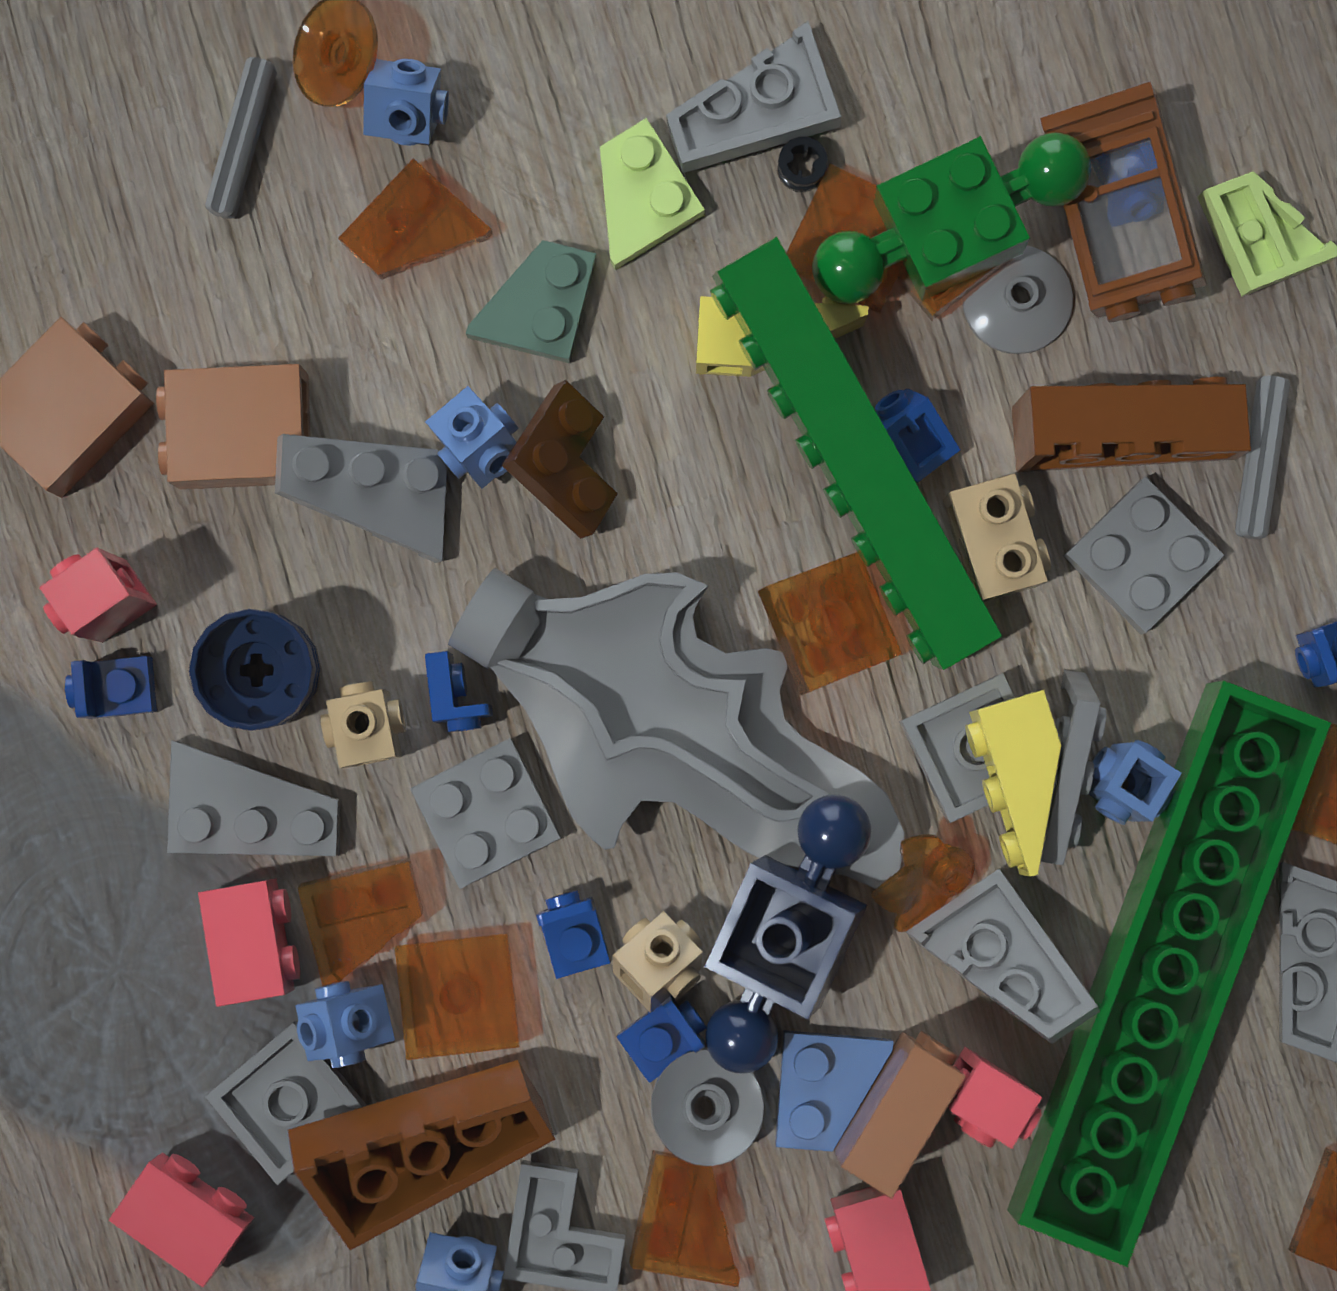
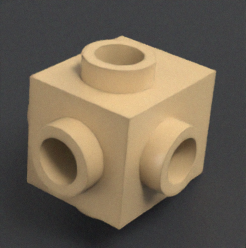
M373 681L340 687V698L326 700L328 714L321 715L320 717L322 734L327 748L335 747L339 768H352L402 757L398 734L406 732V722L400 699L391 700L389 691L384 689L374 690ZM366 714L369 718V727L365 732L361 733L358 728V722Z
M664 911L652 922L644 918L636 923L623 937L622 942L625 945L612 955L613 973L650 1013L671 995L676 1000L683 997L701 978V975L698 973L701 969L703 953L699 949L702 946L700 938L686 922L679 920L675 923Z

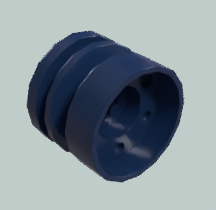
M246 609L227 613L205 628L193 647L189 674L194 695L207 714L228 727L254 731L287 724L303 713L317 693L321 666L317 648L302 627L286 617L275 613ZM262 654L263 662L273 665L274 672L273 676L264 677L263 686L259 687L257 678L247 676V666L255 665L258 660L257 655Z

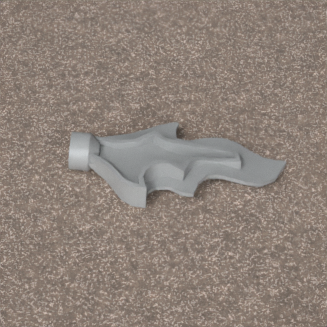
M494 568L487 575L460 617L448 645L485 668H491L523 706L546 749L559 790L571 817L603 849L615 848L621 826L641 801L674 802L701 819L745 852L758 858L767 855L787 866L800 867L805 856L799 844L797 833L801 814L811 802L822 796L842 795L853 799L865 810L870 820L872 833L869 847L864 855L854 864L836 869L834 874L845 875L871 886L883 894H893L898 890L905 832L887 793L859 769L801 736L784 718L780 688L791 654L769 648L725 653L697 638L693 615L699 600L709 585L678 572L653 573L637 576L583 597L547 599L536 595L533 590L497 568Z

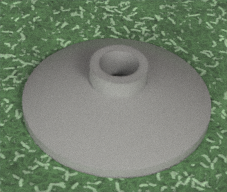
M1026 246L1023 254L966 280L962 304L969 327L983 343L1000 352L1027 354L1046 347L1061 334L1072 312L1073 294L1068 276L1061 265L1044 251ZM1016 286L1026 288L1030 293V301L1023 304L1016 302L1011 295L1012 288Z
M708 1049L699 1050L697 1053L694 1051L688 1052L672 1061L660 1074L652 1092L651 1118L659 1139L676 1157L694 1165L715 1166L736 1159L752 1145L763 1121V1095L754 1074H738L723 1069L712 1059ZM700 1097L708 1098L713 1105L712 1114L707 1119L699 1118L694 1111L695 1102Z

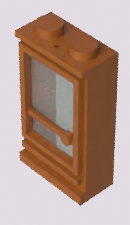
M1151 82L1040 118L1045 134L1059 132L1073 136L1083 144L1090 157L1091 175L1087 187L1078 198L1064 205L1089 300L1090 311L1097 318L1106 316L1108 322H1117L1140 314L1139 306L1161 299L1163 306H1169L1196 297L1195 289L1206 286L1207 283L1158 98Z

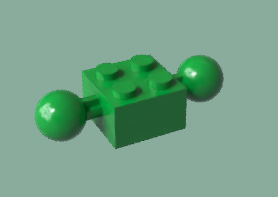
M1059 132L1043 134L1032 140L1023 150L1018 162V168L1000 177L982 137L979 136L876 186L874 204L887 231L872 238L856 231H841L826 238L816 250L813 258L812 274L818 289L830 300L842 304H854L869 298L878 289L882 282L885 268L902 261L921 302L1023 254L1030 236L1016 210V206L1029 200L1050 207L1062 206L1074 201L1085 190L1090 179L1091 161L1089 154L1083 144L1071 135Z

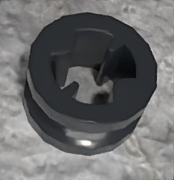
M799 136L788 141L779 154L777 173L780 181L788 189L795 192L814 190L822 183L826 174L828 156L825 148L819 141L811 137ZM803 153V159H806L809 154L815 159L811 168L812 175L802 177V170H799L797 175L791 172L790 168L793 165L794 154Z

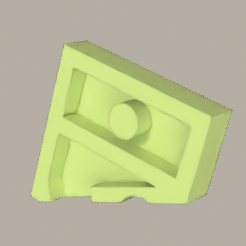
M647 118L600 146L610 260L615 270L705 215L704 207Z
M1254 171L1210 187L1197 196L1241 297L1329 263L1337 258V245L1331 240L1323 244L1301 224L1305 217L1290 203L1278 199L1273 188Z

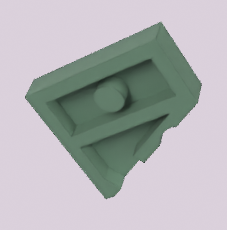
M542 240L470 322L466 330L467 338L570 364L597 260L596 253Z

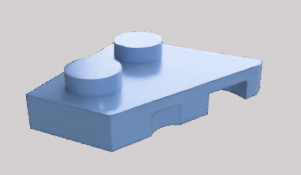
M783 1030L775 1135L776 1147L833 1152L893 1051V1040Z

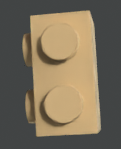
M1015 473L951 491L943 499L962 565L983 602L1032 589L1048 581L1045 574L1046 571L1051 570L1048 549L1042 538L1035 540L1029 518L1035 516L1032 496L1026 485L1019 486Z

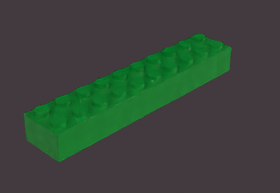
M1224 680L1205 685L1174 767L1182 774L1172 789L1173 796L1170 803L1154 820L1089 992L1100 1012L1075 1028L1008 1205L1007 1211L1019 1225L1128 1267L1331 722Z

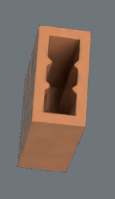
M62 317L0 378V447L46 491L60 498H63L154 404L141 391L148 382L125 360H122L115 366L102 353L109 345L92 328L83 322L76 329Z
M300 364L164 370V386L157 388L156 406L160 420H165L166 442H160L158 446L159 469L162 475H167V482L180 490L275 485L277 437L282 434L311 437L309 375Z
M902 1031L893 1046V1051L834 1149L840 1166L892 1199L966 1077L954 1065L958 1056L951 1052L950 1048L923 1031H920L916 1039Z

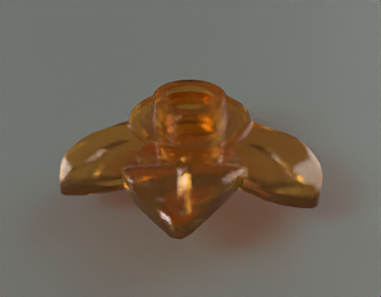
M933 834L917 835L901 841L900 853L905 865L871 894L876 903L881 907L897 914L894 928L898 932H906L942 908L947 899L962 892L973 877L975 864L972 857L962 848L944 844L938 836Z

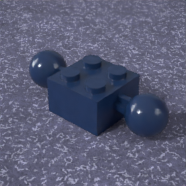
M826 795L814 800L805 808L800 816L797 829L799 844L805 853L798 870L767 855L750 863L705 964L706 968L745 987L740 1000H734L719 1007L711 1016L706 1028L705 1039L709 1054L720 1067L729 1072L738 1074L752 1073L763 1068L772 1059L778 1045V1029L771 1015L776 1003L806 1019H809L822 1007L868 906L829 886L836 869L844 868L857 862L868 849L871 840V824L867 813L856 801L849 797Z

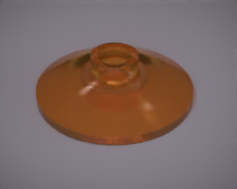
M321 0L307 13L298 29L293 48L294 75L301 92L315 104L324 107H338L348 103L362 91L369 72L374 69L378 52L377 28L371 12L361 1Z

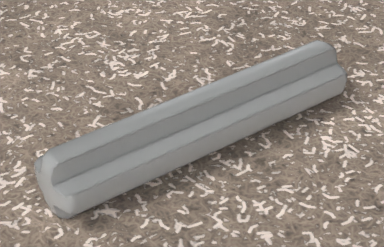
M249 57L245 62L205 203L206 209L218 217L233 219L239 209L277 74L274 64L265 59Z
M1263 376L1259 378L1256 384L1249 431L1251 451L1246 454L1235 526L1236 535L1243 538L1262 539L1269 532L1290 389L1289 380L1280 376Z

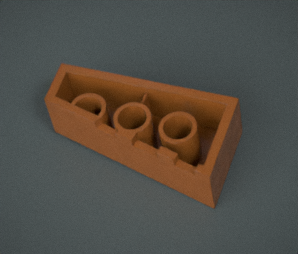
M1226 377L1200 378L1194 380L1193 385H1172L1170 380H1151L1138 383L1137 385L1097 383L1086 386H1030L1012 406L1016 472L1236 460L1251 451L1246 384H1227Z
M518 1060L288 1130L294 1173L350 1251L556 1140L542 1098Z

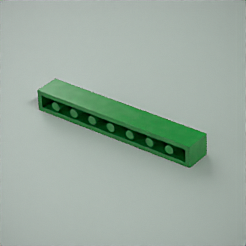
M778 237L771 239L718 270L712 276L717 286L710 290L718 309L726 320L735 316L745 334V337L738 341L746 358L755 370L762 366L764 367L774 385L767 390L771 402L782 419H786L789 416L793 418L802 436L795 439L800 453L811 469L818 465L822 469L830 483L829 486L823 489L829 504L839 518L847 514L858 533L851 538V541L867 567L874 563L876 564L886 582L879 586L881 595L895 616L901 612L905 615L913 629L906 637L921 663L924 664L931 661L933 666L944 671L1002 637Z

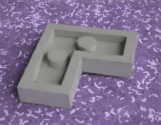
M526 1160L522 1161L503 1279L575 1291H617L626 1235L570 1226L579 1169Z

